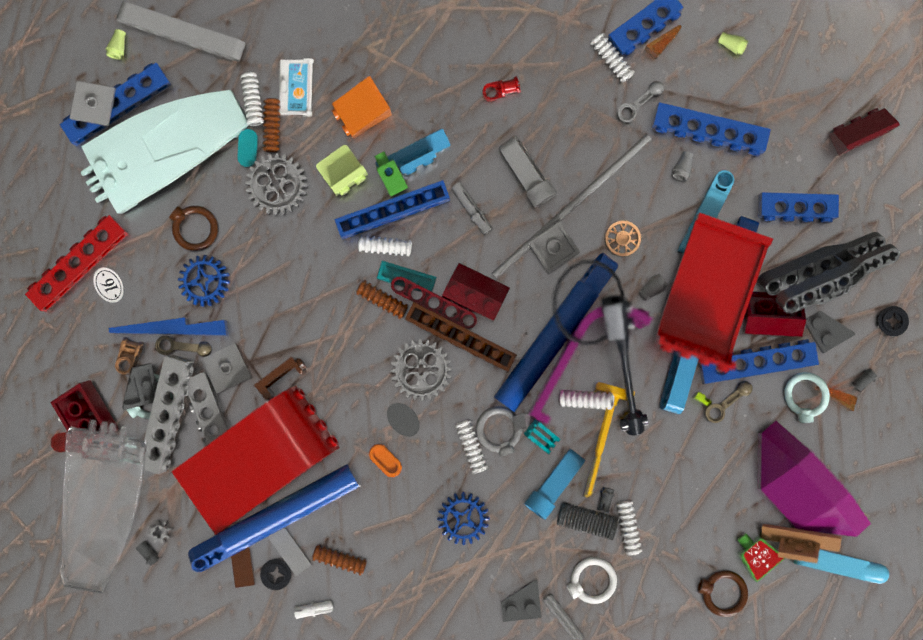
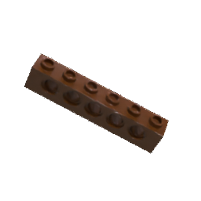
M413 302L405 318L407 322L506 372H509L517 354Z

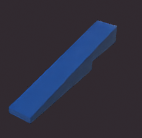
M185 317L108 328L109 333L229 336L226 320L189 325L188 318Z

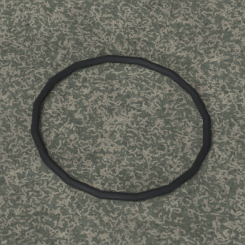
M581 260L568 267L559 278L553 294V313L558 328L569 340L580 345H596L607 339V335L596 341H581L570 336L561 325L557 313V294L562 280L572 269L582 264H597L607 269L615 278L620 294L623 296L624 291L619 277L608 265L597 260Z

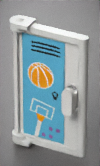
M314 59L280 60V115L312 116V68Z

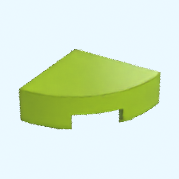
M695 392L692 397L706 407L712 403L711 399H708L701 392Z

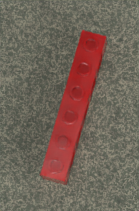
M110 215L102 217L94 230H88L80 243L76 242L73 244L66 256L63 255L55 262L56 265L52 269H47L41 275L42 278L38 282H33L27 288L28 292L25 295L40 311L46 312L129 234L114 217ZM107 231V239L101 241L100 234ZM92 244L94 250L91 254H87L86 247ZM78 257L80 263L77 267H73L72 261ZM64 270L66 276L63 280L60 281L58 279V274L60 271ZM50 284L52 287L51 291L48 294H46L44 292L45 285Z

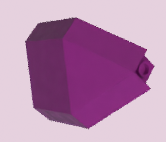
M775 420L766 430L758 433L757 489L794 529L857 537L871 524L851 493L809 448Z

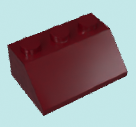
M878 108L867 112V117L861 118V116L850 120L851 124L847 126L841 124L833 128L834 132L829 137L838 155H841L891 132L900 126L899 122L885 108L880 111Z
M458 263L442 297L494 322L510 287Z
M753 292L743 319L745 334L802 337L807 320L805 308L793 313H787L776 302L777 295H769L767 292Z
M91 380L78 383L50 402L79 452L104 440L119 430Z

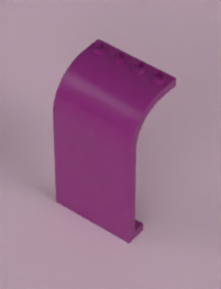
M602 306L586 315L579 322L571 336L581 340L592 321L603 317ZM632 307V312L628 313L629 317H633L634 326L639 329L647 325L649 326L653 319L649 316L650 313L642 308L635 309ZM568 340L527 413L543 424H548L551 417L541 411L578 346V343L572 340Z

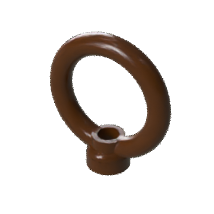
M177 206L169 216V219L173 221V237L186 250H204L217 237V220L212 212L204 207L188 206L182 209ZM189 214H201L210 223L209 236L201 243H189L181 236L180 223Z
M718 571L708 579L701 578L698 584L697 592L703 594L705 605L715 615L721 617L734 616L747 603V585L743 578L733 571ZM722 578L734 580L740 588V599L730 609L717 607L711 599L714 583Z

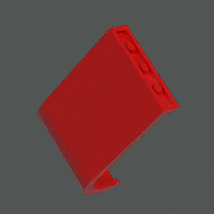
M703 213L697 214L659 322L655 344L660 345V349L671 353L674 350L679 352L678 356L686 359H690V357L697 358V362L706 366H709V363L717 365V370L726 373L728 370H734L736 362L732 361V354L768 247L771 246L773 238Z
M293 386L247 415L174 469L172 474L213 533L217 535L340 447L335 436L331 435L327 430L326 423L317 416L315 407L305 399L303 390Z

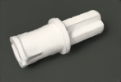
M332 601L311 602L308 605L295 606V618L316 617L318 614L332 612L333 603Z

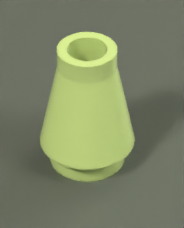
M119 29L114 31L112 38L105 48L108 57L121 59V56L124 55L126 32Z
M723 32L718 43L724 45L736 55L738 53L742 55L748 40L742 36Z

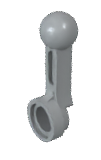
M653 81L649 85V90L634 103L622 104L618 109L619 119L623 122L633 121L637 115V110L653 96H659L663 93V84L660 81ZM624 108H630L633 111V115L630 118L622 116L621 112Z

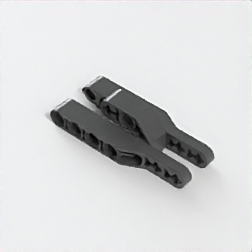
M872 232L845 244L825 246L766 271L760 275L758 283L769 295H777L776 302L784 311L793 313L814 303L821 305L849 293L850 289L856 286L867 274L895 263L900 257V250L893 244L885 245V238L878 232Z

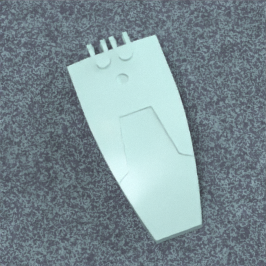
M232 90L205 93L168 102L119 123L81 146L90 163V166L82 170L81 174L85 176L94 171L96 176L86 181V184L88 186L95 184L90 188L91 192H97L101 188L105 191L95 198L96 202L98 203L109 198L116 212L123 214L138 205L140 201L193 169L233 138H238L239 134L249 126L246 123L248 119H246V115Z

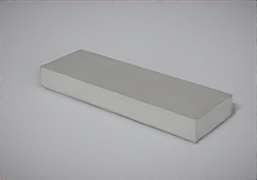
M286 528L268 536V539L296 577L312 565Z

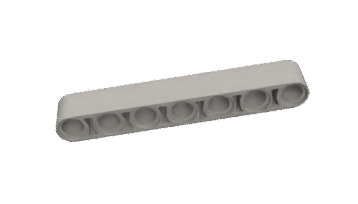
M122 1L116 18L118 22L238 62H240L246 44L239 39Z

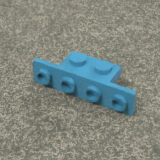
M439 129L387 157L389 161L392 159L395 161L402 174L406 173L408 175L417 170L416 167L422 164L423 166L431 164L434 161L433 159L437 157L435 153L449 147L450 142L444 130ZM391 168L385 169L387 176L392 174Z

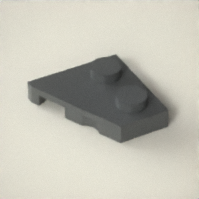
M818 311L806 318L805 326L822 354L856 335L852 330L822 311Z
M151 363L131 368L122 405L123 410L153 403L157 385Z
M538 580L532 581V583L521 588L512 596L501 601L503 622L542 618Z

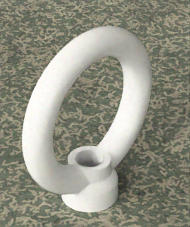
M589 557L576 565L572 572L571 583L567 585V589L573 599L579 597L582 601L590 604L602 603L613 595L617 586V575L612 565L606 560L599 557ZM589 565H599L609 575V586L601 595L590 596L586 594L579 583L581 571Z

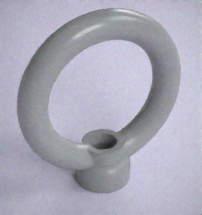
M496 406L487 409L480 415L476 424V435L479 442L486 449L499 452L500 457L515 453L513 447L518 443L522 431L515 430L514 426L512 438L500 445L488 441L484 435L483 428L490 416L495 414L505 415L510 418L514 425L513 417L516 414L506 407Z

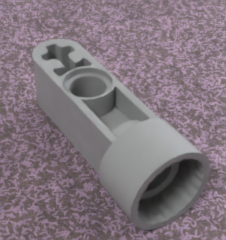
M516 135L499 146L507 162L526 189V195L535 208L549 201L557 194L550 181L544 178L523 143Z

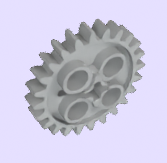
M269 153L267 160L261 156V163L254 161L257 167H250L253 173L246 174L250 181L245 182L246 185L250 186V188L246 189V192L252 193L248 198L250 200L256 199L253 205L257 206L260 204L259 210L262 211L266 208L267 214L273 210L274 215H277L278 210L284 215L286 208L292 212V205L298 208L299 206L296 201H303L300 195L306 194V191L302 188L308 187L307 183L302 182L307 179L305 175H301L304 169H297L300 165L299 162L293 164V157L287 161L286 154L280 158L278 153H276L275 158H272ZM278 167L285 168V173L281 176L276 175ZM268 169H271L275 179L280 182L279 186L285 195V199L281 198L279 191L273 186L274 182L268 173ZM262 176L268 177V182L265 185L259 184V179ZM287 184H294L292 192H285L284 189ZM270 193H277V199L275 201H268V195Z
M419 339L418 344L411 340L410 347L406 343L404 344V351L398 348L400 356L394 355L397 362H391L395 369L390 370V372L395 373L396 376L392 377L391 380L398 381L395 387H402L400 393L407 391V398L413 394V400L420 396L421 401H423L424 396L427 395L429 400H431L432 393L438 397L437 390L439 389L444 392L445 390L442 385H449L445 379L452 378L451 375L447 374V371L452 370L451 367H447L451 360H445L448 353L441 354L443 347L436 349V342L430 346L428 339L425 344H422L421 339ZM410 355L415 356L417 359V363L414 366L406 364V359ZM434 355L436 357L435 364L427 365L425 363L426 356ZM421 364L424 368H438V371H425L423 375H420L419 372H404V369L419 368ZM411 374L416 375L418 379L415 385L407 383V377ZM428 374L436 375L437 381L435 384H427L426 377Z

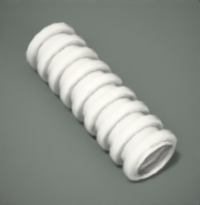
M600 33L590 44L594 45V49L599 51L598 54H601V58L606 60L605 63H609V68H613V73H617L616 77L621 78L620 82L627 81L633 76L635 71L630 69V65L627 66V61H623V56H619V51H615L616 48L612 47V43L608 42L609 39L604 37L605 34Z
M246 72L240 76L242 91H244L243 100L245 102L244 107L246 108V119H248L246 123L250 126H258L264 122L263 114L261 113L262 108L260 107L259 85H257L258 76L254 72Z
M363 235L359 237V252L363 250L365 253L371 251V253L377 252V254H380V252H383V254L389 253V255L395 253L396 256L398 254H401V256L406 254L407 257L411 255L412 242L409 239L408 241H405V239L399 241L398 238L396 240L390 238L389 240L387 237H384V239H381V237L375 238V236H372V238H369V236L363 237Z
M562 390L559 401L562 407L567 405V407L578 406L582 408L584 406V408L590 407L594 409L595 407L596 409L607 408L611 410L614 406L613 393L607 394L606 392L601 394V392L595 393L593 391L591 393L585 391L584 393L577 390L573 392L572 390Z
M468 419L457 423L455 428H458L457 433H460L459 439H462L461 444L465 447L463 450H466L465 455L469 458L467 461L471 463L469 465L473 469L471 472L476 474L486 470L488 466L485 465L486 460H483L484 455L480 452L482 449L479 448L480 444L476 441L478 439L474 435L476 433L472 430L474 427L471 426V420Z
M631 500L616 504L619 507L617 512L620 513L618 517L621 519L619 523L622 525L621 531H623V542L626 544L624 545V548L627 550L625 552L626 555H635L642 552V549H640L641 543L638 541L640 537L637 535L639 531L636 530L638 525H635L637 520L634 519L636 514L633 513L635 509L632 507L633 501Z

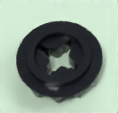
M898 306L886 307L880 312L877 319L882 332L891 337L903 334L909 325L907 313ZM892 316H894L895 320L900 321V323L894 324L893 327L891 323L886 321L892 319Z
M280 559L269 560L261 569V581L268 589H283L290 582L291 569L286 562ZM278 567V573L284 576L278 577L274 583V576L268 573L274 572Z

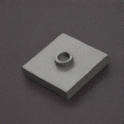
M77 81L70 119L109 126L116 88Z
M560 220L527 241L547 273L552 272L580 253Z
M236 343L200 359L216 394L252 378Z

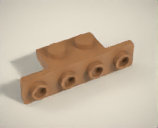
M769 524L762 525V539L780 542L778 557L818 563L820 549L840 551L841 536Z

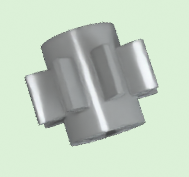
M156 520V526L150 525L148 527L151 529V533L147 536L154 538L153 543L160 540V543L164 544V538H171L168 533L172 528L166 526L167 521L160 524L159 520ZM163 529L164 533L160 535L156 534V531Z

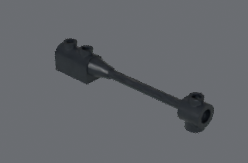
M623 295L601 297L608 341H616L623 371L628 410L624 412L623 416L619 417L622 432L626 431L629 435H639L644 432V426L648 425L647 414H643L640 409H636L629 365L630 329H635L633 317L628 316V313L632 312L631 301H626V297Z

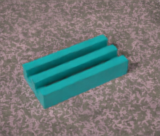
M536 419L524 432L526 437L548 454L551 452L549 449L556 446L554 444L555 441L559 442L561 440ZM539 426L552 438L549 440L537 429H535V427ZM533 431L547 444L545 446L530 435Z

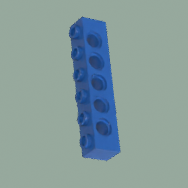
M157 62L143 68L144 71L129 76L127 78L128 81L122 85L117 84L114 86L116 88L114 99H119V104L112 108L109 125L172 86ZM151 79V84L144 87V80ZM130 89H135V94L132 97H128L127 92ZM70 115L65 117L63 122L59 124L70 142L75 146L80 145L108 127L87 123L85 127L80 128V121L71 120Z
M661 102L656 107L652 128H655V131L659 133H667L668 131L674 133L676 137H693V140L696 142H704L705 140L711 142L713 146L722 147L726 145L730 146L731 150H747L749 154L759 156L766 151L771 131L769 128ZM675 117L678 120V125H671L669 118ZM692 121L696 124L697 128L691 130L688 128L687 123ZM712 126L715 129V134H708L706 127ZM726 130L733 133V139L726 138ZM749 135L752 138V143H746L743 140V136Z
M442 180L334 220L343 240L449 202L450 197Z
M809 339L797 341L798 345L790 346L789 342L778 344L779 348L771 349V346L759 347L760 351L753 352L752 349L741 350L740 355L732 354V361L742 360L743 368L738 370L735 367L734 370H728L727 373L717 372L716 365L709 363V366L699 363L702 384L819 365L815 342L809 343ZM793 350L799 351L800 358L798 360L792 358ZM775 353L781 356V361L778 364L773 361ZM756 356H759L762 359V365L760 367L754 364V358Z

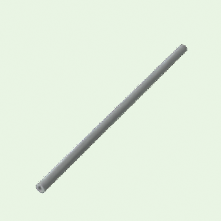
M648 134L642 137L530 239L558 220L564 219L652 140ZM525 242L492 272L496 279L531 248L528 242Z

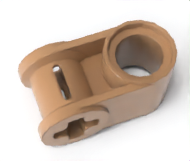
M127 337L123 338L115 363L117 372L123 375H130L131 368L137 366L144 346L143 342L137 343L128 340ZM128 361L130 364L127 371H123L121 368L122 363Z

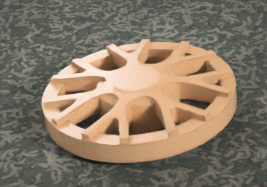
M617 221L608 228L605 234V243L613 254L629 256L639 248L641 234L633 223ZM618 224L622 228L620 232H617L615 226ZM627 225L632 227L629 233L624 231ZM609 232L616 234L615 239L608 238ZM637 233L638 239L631 240L630 235ZM616 241L618 246L612 249L610 244ZM630 242L636 246L633 250L627 246ZM620 246H625V253H619Z

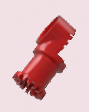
M517 76L511 80H499L486 84L482 90L483 98L491 102L497 98L505 97L509 93H521ZM487 88H494L496 95L488 97L485 93Z

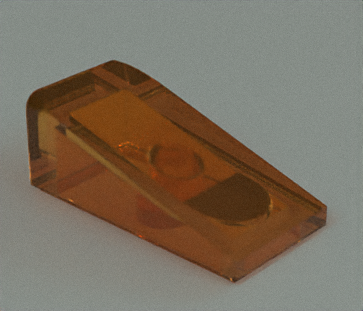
M679 24L649 43L645 47V51L654 59H657L680 32L681 25Z
M816 386V389L821 392L819 386ZM828 387L830 399L846 410L854 411L858 399L857 396Z

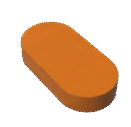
M376 444L371 447L369 457L385 475L396 477L400 474L402 470L401 462L384 445Z

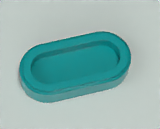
M245 129L239 134L237 159L243 167L250 168L255 165L254 161H257L258 136L253 130Z

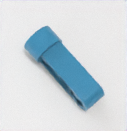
M674 351L660 400V408L681 414L687 401L698 359L694 357L686 359L678 356L679 352Z
M570 448L537 492L533 491L524 505L536 515L546 520L555 508L553 504L586 460Z

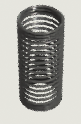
M562 502L557 526L563 527L565 523V528L568 525L570 529L572 524V530L574 526L575 531L577 528L580 531L582 527V532L585 529V533L588 531V534L594 535L595 532V536L598 534L599 537L603 538L605 535V539L613 540L617 531L619 517L614 515L611 517L607 513L601 514L598 511H591V509L588 510L584 507L581 509V506H574V504L571 506V504ZM568 509H569L568 516H567V520H566V523H565L566 514H567V511H568ZM571 510H572V515H571L570 522H569V525H568L570 513H571Z

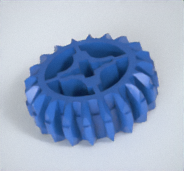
M207 255L203 256L202 261L200 256H196V262L190 258V266L183 264V267L187 270L185 272L183 270L179 271L180 274L184 275L183 278H178V281L184 283L178 286L179 289H185L181 293L182 296L188 295L186 299L188 302L194 298L193 305H197L200 300L201 307L205 306L206 301L208 306H212V299L219 303L217 296L219 295L224 298L225 295L221 293L222 290H229L227 287H224V284H230L229 280H224V278L230 276L229 273H223L227 269L226 266L219 268L222 262L220 260L215 262V257L211 256L209 261ZM203 266L213 267L217 274L207 275ZM198 268L197 277L189 282L192 272ZM203 276L208 279V281L205 282V286L204 284L200 283V281L203 280ZM219 280L216 290L210 294L212 283ZM191 287H201L205 296H197L191 290Z
M464 492L461 493L462 498L458 499V495L455 493L454 501L450 497L447 498L450 503L449 505L444 502L442 503V506L446 509L445 511L439 509L438 512L444 514V516L438 517L437 520L444 523L438 527L446 528L442 532L443 535H446L448 532L450 533L447 538L449 541L454 536L456 537L455 544L458 543L459 539H462V545H465V539L468 538L470 544H472V537L475 536L479 540L480 537L477 533L480 532L484 535L485 531L481 528H488L489 526L487 523H483L484 520L490 519L489 516H483V514L488 512V509H481L485 505L484 502H481L479 505L477 504L479 501L478 496L474 501L471 500L472 493H469L468 499L465 498ZM458 503L470 504L464 511H458L453 508ZM474 508L477 509L480 515L478 525L470 518ZM448 512L453 514L457 520L453 529L450 528L447 521ZM468 512V522L464 521L459 525L460 518L458 516H463ZM463 526L474 529V531L468 534L457 533Z

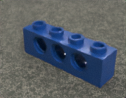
M655 0L608 35L609 42L616 48V51H619L620 56L625 53L629 55L636 49L635 46L640 42L642 44L646 43L651 38L650 35L653 32L659 33L662 31L668 21L674 22L682 15L681 11L684 7L678 0ZM664 10L666 12V16H658L657 11ZM642 22H650L651 27L644 28L642 26ZM633 32L636 35V39L631 40L626 34Z
M762 192L758 198V218H764V221H775V218H783L784 222H793L794 219H802V222H813V219H821L822 223H832L833 220L839 218V195ZM776 203L783 205L782 212H778L775 209ZM795 203L802 206L801 213L795 211ZM814 204L820 205L821 213L814 211Z

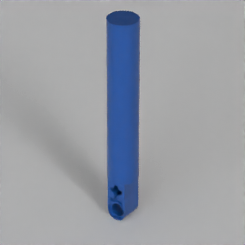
M601 253L595 259L608 265L614 272L618 268V264L605 253ZM592 264L581 280L577 281L557 309L561 325L570 335L612 277L607 269L597 264ZM554 314L494 395L495 399L513 412L517 410L568 339L558 328Z
M348 464L191 548L188 552V557L192 569L195 572L205 571L359 488Z

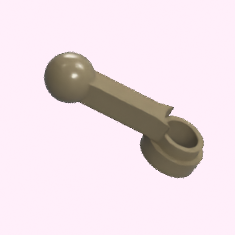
M161 336L155 342L156 351L162 355H168L173 350L197 352L198 355L206 357L212 351L211 345L204 341L199 344L174 341L169 336ZM162 340L170 342L171 347L169 350L165 351L160 348Z
M748 381L740 382L737 390L721 403L710 404L705 412L707 419L713 423L721 422L725 417V410L740 397L751 394L753 390L751 383ZM712 408L720 409L721 414L718 418L710 416Z

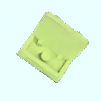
M347 145L341 146L316 165V168L336 196H343L351 190V186L362 183L366 179L365 176L368 175L365 168L359 163Z

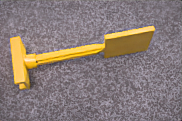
M601 382L596 384L594 392H601V394L603 392L607 394L613 393L614 406L611 410L607 408L605 410L595 449V458L591 465L583 496L586 498L592 495L601 460L600 456L604 450L614 408L617 406L619 399L627 401L625 389Z

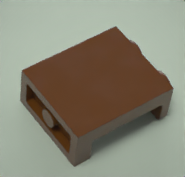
M290 357L254 386L263 398L269 401L276 396L270 386L294 368L300 375H305L306 371L304 369L307 367L300 358Z

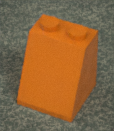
M370 76L332 103L334 109L331 111L337 120H342L344 124L341 126L347 136L351 135L353 139L392 116L390 107Z

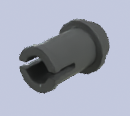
M870 368L864 370V373L852 383L853 387L860 393L872 381H876L877 375Z
M603 487V490H600L602 494L597 510L609 513L611 501L615 494L613 489Z
M143 541L136 547V550L147 561L146 564L152 566L160 559L158 557L159 554H155L146 541Z

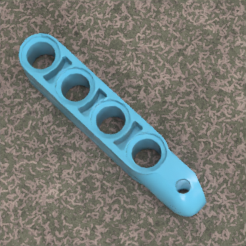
M722 170L716 174L679 246V252L684 253L697 214L703 213L717 218L734 184L735 179L731 172Z
M821 549L819 551L818 563L793 561L794 564L877 584L885 583L889 578V570L884 565Z

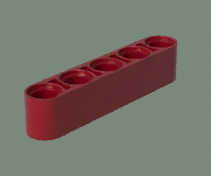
M396 277L392 280L391 288L400 296L466 329H471L476 325L477 318L473 312L404 277ZM399 279L405 283V288L402 291L395 289L394 286L395 282ZM418 288L422 291L420 299L412 297L413 289ZM432 297L439 299L440 304L436 308L429 306L428 301ZM448 306L456 308L457 313L455 316L450 317L446 314L445 310ZM465 315L473 316L474 321L471 325L463 323Z

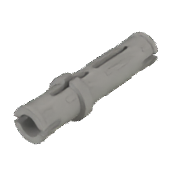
M461 181L455 184L451 189L471 216V221L476 223L483 235L490 232L493 227L484 216V211L479 209Z

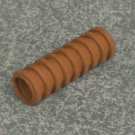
M267 98L263 100V103H265L263 109H265L263 115H265L263 118L265 121L263 123V127H265L263 129V133H265L263 139L265 140L263 141L264 147H262V150L265 152H278L280 150L278 147L280 145L278 141L280 139L278 135L280 133L278 129L280 127V124H278L280 112L278 110H280L279 104L281 101L276 98Z
M366 280L361 282L356 295H362L361 297L363 299L367 298V301L371 300L372 304L376 303L377 307H383L382 310L386 309L388 313H393V316L397 315L398 319L404 316L408 309V304L404 305L403 301L399 302L397 298H392V295L388 296L387 292L383 293L382 289L378 290L377 286L373 287L371 283H366Z
M319 544L315 547L312 556L313 561L318 560V563L324 562L325 565L328 563L331 567L333 565L336 566L337 569L341 567V570L347 569V572L353 571V574L359 573V576L363 574L367 563L366 559L361 560L360 557L355 558L354 555L351 557L348 553L346 555L343 554L342 551L338 553V550L332 551V548L326 549V546L322 548Z

